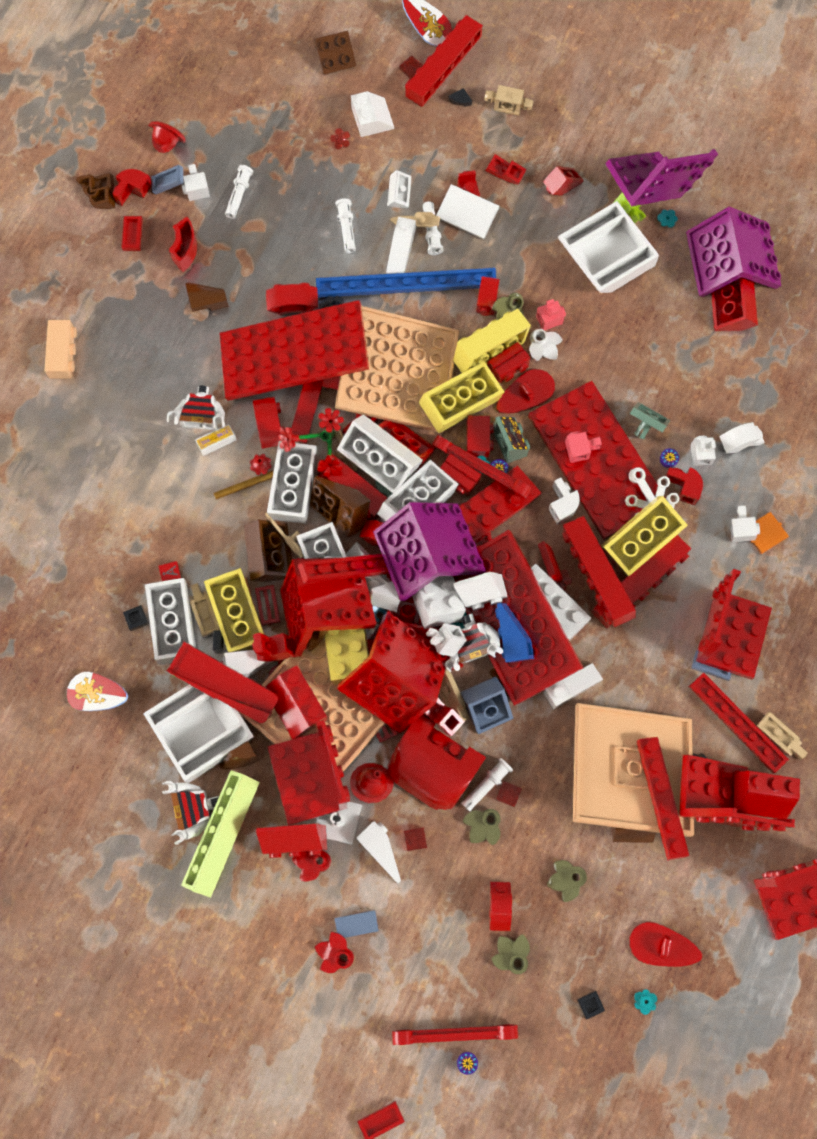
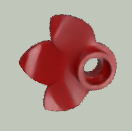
M321 851V855H309V852H301V856L292 857L293 863L302 869L300 881L303 882L315 880L320 872L326 871L331 865V857L325 851ZM319 858H323V863L319 865Z
M331 932L329 941L320 942L315 946L316 952L324 960L320 966V970L323 972L335 973L339 968H349L354 962V954L347 948V941L340 933ZM345 954L348 959L342 960L341 955Z

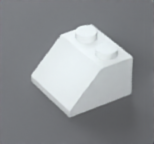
M368 91L351 95V108L361 137L394 129L384 97Z
M488 572L453 583L465 607L473 608V610L484 608V604L491 602V605L503 602L502 598L508 597L502 574Z

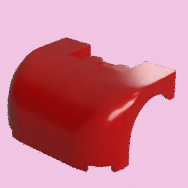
M422 715L410 725L396 746L387 764L388 772L394 783L435 810H451L459 801L486 757L470 746L468 749L464 748L434 728L436 724Z

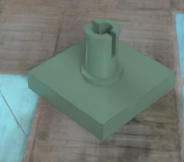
M640 402L630 412L631 415L642 420L634 432L638 436L643 429L639 437L641 439H645L651 426L663 432L670 422V419Z

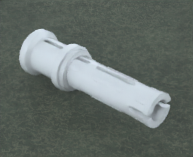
M245 165L238 166L239 172L237 178L233 181L234 189L225 212L226 217L230 219H236L244 191L248 189L250 176L253 175V170Z
M343 198L337 200L335 204L339 212L337 218L342 227L344 251L347 254L356 252L352 228L354 217L350 209L351 200Z
M425 202L422 205L423 211L432 212L435 215L434 203ZM437 226L426 227L427 233L425 238L429 246L427 249L428 254H441L444 250L440 242L441 233L438 231Z
M502 758L498 760L499 763L492 770L487 771V777L461 802L469 812L495 784L500 785L503 777L508 772L513 771Z

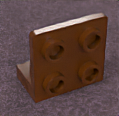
M348 30L314 39V48H317L324 75L356 66Z

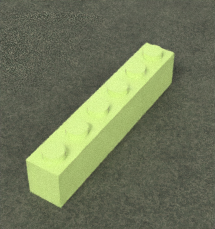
M230 771L181 886L211 898L257 791L259 781L241 773Z

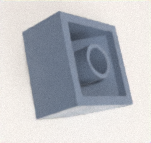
M496 677L460 692L477 734L514 719L505 690Z

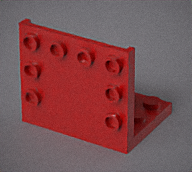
M333 558L292 560L280 588L288 634L292 638L293 657L302 656L307 648L309 639L312 637L313 631L375 628L377 624L365 577L304 583L297 566L300 562Z
M733 569L729 575H725L724 580L720 581L718 587H715L713 591V599L703 636L698 646L696 661L753 680L772 607L732 595L734 582L741 574V571Z
M387 612L383 615L369 657L339 683L337 690L401 733L436 704L446 670L445 663L449 656L438 654L435 645L431 644L428 639H425L396 616Z
M325 720L316 722L318 729L316 733L267 746L288 826L348 809L347 802H350L347 785H342L343 769L341 765L337 766L335 757H339L336 745H331L334 742L330 724L326 725Z
M683 755L679 817L695 819L696 822L700 823L712 822L742 827V830L754 831V827L759 831H770L771 828L774 831H786V828H795V819H767L737 813V808H734L735 772L747 771L748 767L692 755Z
M817 858L787 869L771 870L762 873V877L754 879L775 940L817 927Z

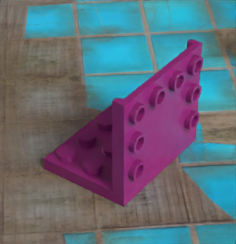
M712 149L710 153L668 159L667 156L663 157L658 151L608 159L605 164L632 207L681 198L693 187V183L702 177L706 168L713 164V160L718 156V153L715 149Z
M729 206L686 231L699 296L705 297L740 277L774 289L782 286L780 281L781 274L778 271L777 257L774 254V243L770 236L768 222Z
M409 502L373 531L400 601L407 600L438 576L481 575L486 572L458 504Z

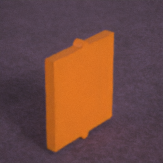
M769 512L756 520V523H759L760 534H757L756 540H752L750 543L754 544L759 552L763 554L789 536L782 528V523L778 522L774 515Z

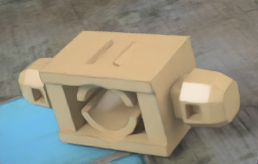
M499 85L497 93L495 91H486L484 100L491 103L495 102L494 111L519 116L521 108L523 110H532L533 100L523 99L524 90Z

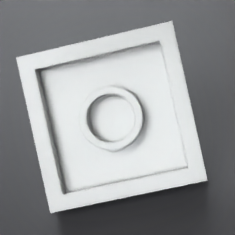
M347 802L348 809L317 817V824L326 825L327 839L353 845L362 805Z

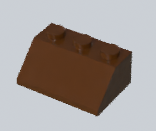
M257 519L245 525L244 534L250 581L271 582L284 580L292 562L291 548L286 544L283 536L268 520ZM275 522L284 534L289 536L288 524Z

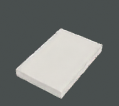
M451 184L436 216H439L441 221L484 240L496 216L499 205Z

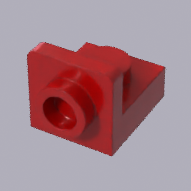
M463 171L459 173L458 187L480 197L476 182V171Z

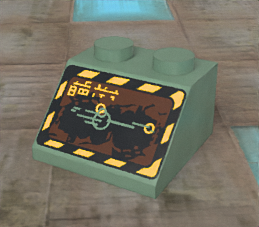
M496 417L493 433L506 463L508 464L527 457L530 444L522 435L523 429L520 422L517 423L515 417Z

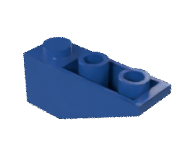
M497 603L495 613L496 618L500 622L498 633L503 642V659H505L506 663L534 659L530 637L506 603Z

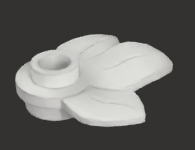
M543 329L534 330L530 335L532 344L530 345L529 352L531 357L535 361H539L542 356L549 360L557 359L558 350L556 345L561 343L563 339L556 332H545ZM536 337H541L542 340H536Z

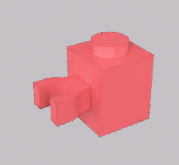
M554 299L547 301L546 305L538 307L536 312V318L541 329L544 331L562 325L566 316L564 307L560 306L559 302L554 301Z
M576 431L570 433L565 440L570 463L589 459L591 450L600 449V445H602L600 437L588 440L586 432L580 433Z

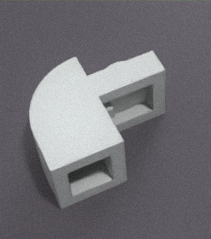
M753 422L735 427L719 436L726 453H737L748 446H759L765 443L762 431Z
M562 478L555 480L552 486L559 499L552 502L549 506V511L557 525L569 520L575 514L579 505L578 491L570 493L571 489L568 483L564 482Z

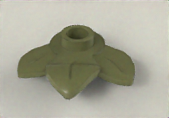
M514 292L508 297L498 298L492 306V309L497 311L496 320L502 318L508 311L513 312L516 309H519L523 315V297L519 293Z
M487 809L484 812L474 810L464 817L463 822L471 826L469 834L471 843H480L485 839L491 845L498 842L501 835L498 827L501 818L496 810ZM487 816H493L494 822H487Z
M569 861L554 862V867L557 873L549 878L547 886L553 890L562 891L563 902L572 901L579 895L580 887L587 881L586 871L579 866H573ZM574 873L580 875L579 881L573 879Z
M521 934L514 942L507 937L500 936L497 941L499 954L491 958L492 962L500 970H510L514 974L524 973L528 967L526 957L530 952L527 938ZM516 959L521 961V966L518 968L514 966Z

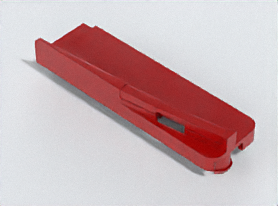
M185 641L170 667L166 670L212 698L222 701L259 723H264L271 717L272 710L279 700L275 692Z

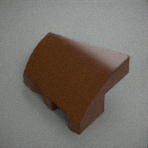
M111 173L96 177L91 174L76 177V181L81 185L83 192L88 196L94 208H116L115 199L112 194L114 179Z
M189 282L185 283L192 312L208 308L214 311L229 307L224 289Z
M246 742L231 750L224 757V762L218 765L221 769H236L253 764L260 759L251 744Z

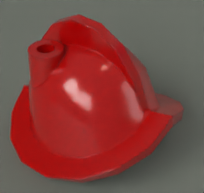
M158 121L149 123L148 126L153 128L152 144L158 152H169L178 141L185 143L184 135L173 126Z
M365 763L358 766L352 772L350 787L353 794L359 800L367 803H378L386 799L392 792L394 782L391 780L392 777L388 769L376 763Z

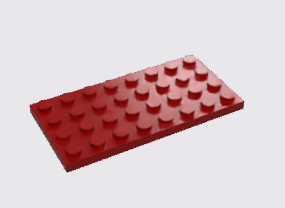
M360 300L220 332L224 391L227 401L369 370Z
M593 381L528 413L529 419L573 491H578L579 501L603 540L614 535L637 512L643 509L636 506H627L625 503L627 496L635 495L638 499L647 501L638 483H632L629 479V472L632 469L641 468L644 470L645 481L655 497L658 487L656 481ZM576 431L580 433L586 432L588 440L600 437L602 445H600V449L591 450L589 459L570 463L565 445V440L570 433ZM636 472V477L640 478V472ZM632 497L629 498L630 504H634Z
M507 530L478 547L477 551L486 570L484 573L502 574L508 597L502 598L503 602L501 603L508 605L532 642L534 659L506 663L502 654L495 652V658L488 655L513 705L516 706L584 669L511 530ZM478 575L453 576L455 582H459ZM491 602L484 604V608L477 610L465 607L467 615L473 614L476 624L486 622L498 632L500 622L496 618L495 613L497 604L491 605ZM500 639V648H502L503 642Z

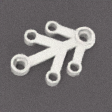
M641 468L632 469L629 472V479L632 483H638L647 501L640 500L635 495H629L626 497L625 503L629 507L636 506L644 509L657 496H664L665 489L670 484L669 478L663 476L657 480L658 487L654 497L645 481L644 470ZM636 472H640V478L636 477ZM662 479L666 481L665 486L661 484ZM671 493L667 495L666 500L674 508L675 504L679 502V496L676 493ZM671 496L675 497V502L670 500ZM630 497L634 499V504L629 503Z

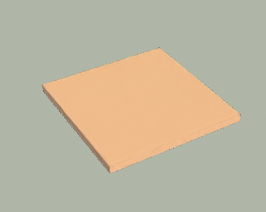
M577 703L575 705L573 822L660 833L636 741L643 738L658 737L679 814L683 755L693 756L692 719ZM679 817L684 836H694V819Z

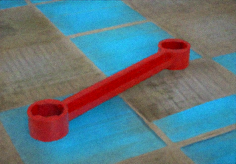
M439 435L436 436L432 443L433 446L441 451L454 455L467 465L525 498L529 496L533 489L524 482L515 479Z
M517 1024L392 1031V1045L518 1039Z

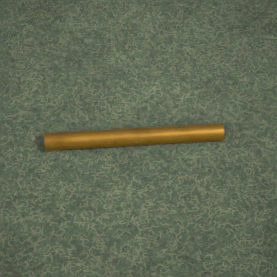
M274 470L267 472L266 475L261 474L213 493L214 497L217 500L272 479Z

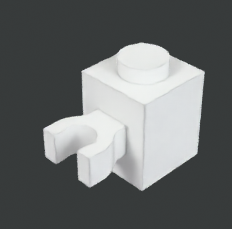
M195 164L188 165L190 175L183 176L185 182L182 184L184 195H188L189 201L210 197L205 173H197Z
M707 436L694 438L690 445L693 466L712 465L716 459L715 440L707 438Z
M738 506L736 510L737 519H732L730 522L732 542L756 540L757 534H760L759 523H756L755 517H746V506Z
M444 623L439 631L430 628L426 633L427 636L432 637L430 643L435 645L436 651L441 655L454 657L466 642L460 626Z

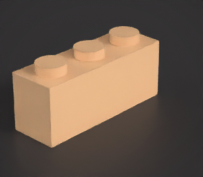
M48 320L45 373L49 379H71L72 372L75 370L73 355L76 354L74 338L77 337V329L70 320Z

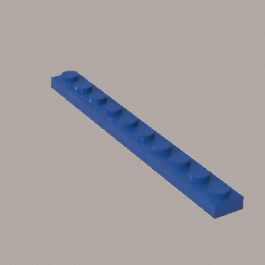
M496 268L316 278L318 298L480 288L482 276L496 278Z

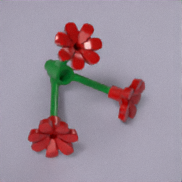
M326 408L325 414L320 413L318 416L321 420L319 423L320 428L326 427V430L321 433L298 436V434H292L291 427H281L279 430L281 434H279L278 438L282 442L279 443V446L285 452H288L291 448L295 447V442L301 439L319 437L327 442L328 455L325 460H319L317 470L319 472L324 471L323 475L325 477H329L330 473L337 475L338 471H341L343 467L338 458L333 459L332 439L334 438L335 431L340 430L339 424L343 423L344 418L338 417L340 414L338 410H334L332 413L330 408Z

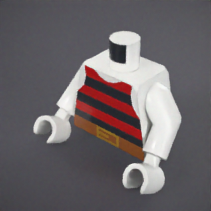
M200 385L198 386L197 394L189 393L186 399H183L174 411L167 413V422L174 420V424H178L179 419L181 426L184 428L217 430L218 424H222V427H225V412L221 404L215 400V397L208 395L209 387Z
M473 614L463 616L462 621L465 628L461 630L466 638V642L454 657L450 656V659L446 661V669L451 672L453 667L456 671H459V661L460 663H466L487 655L495 658V652L502 654L503 649L500 648L499 633L486 622L476 624Z
M163 782L162 785H168L169 790L162 791V793H171L178 830L171 836L178 835L180 840H177L174 844L178 845L184 839L187 840L199 836L205 830L211 817V810H214L219 796L208 798L206 791L202 790L200 786L190 783Z

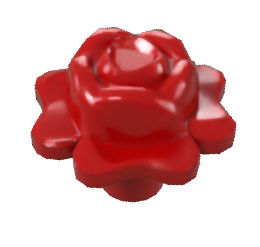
M256 454L249 461L251 465L250 470L254 471L257 475L261 473L266 475L267 471L272 468L270 464L271 459L267 458L265 454L260 456Z

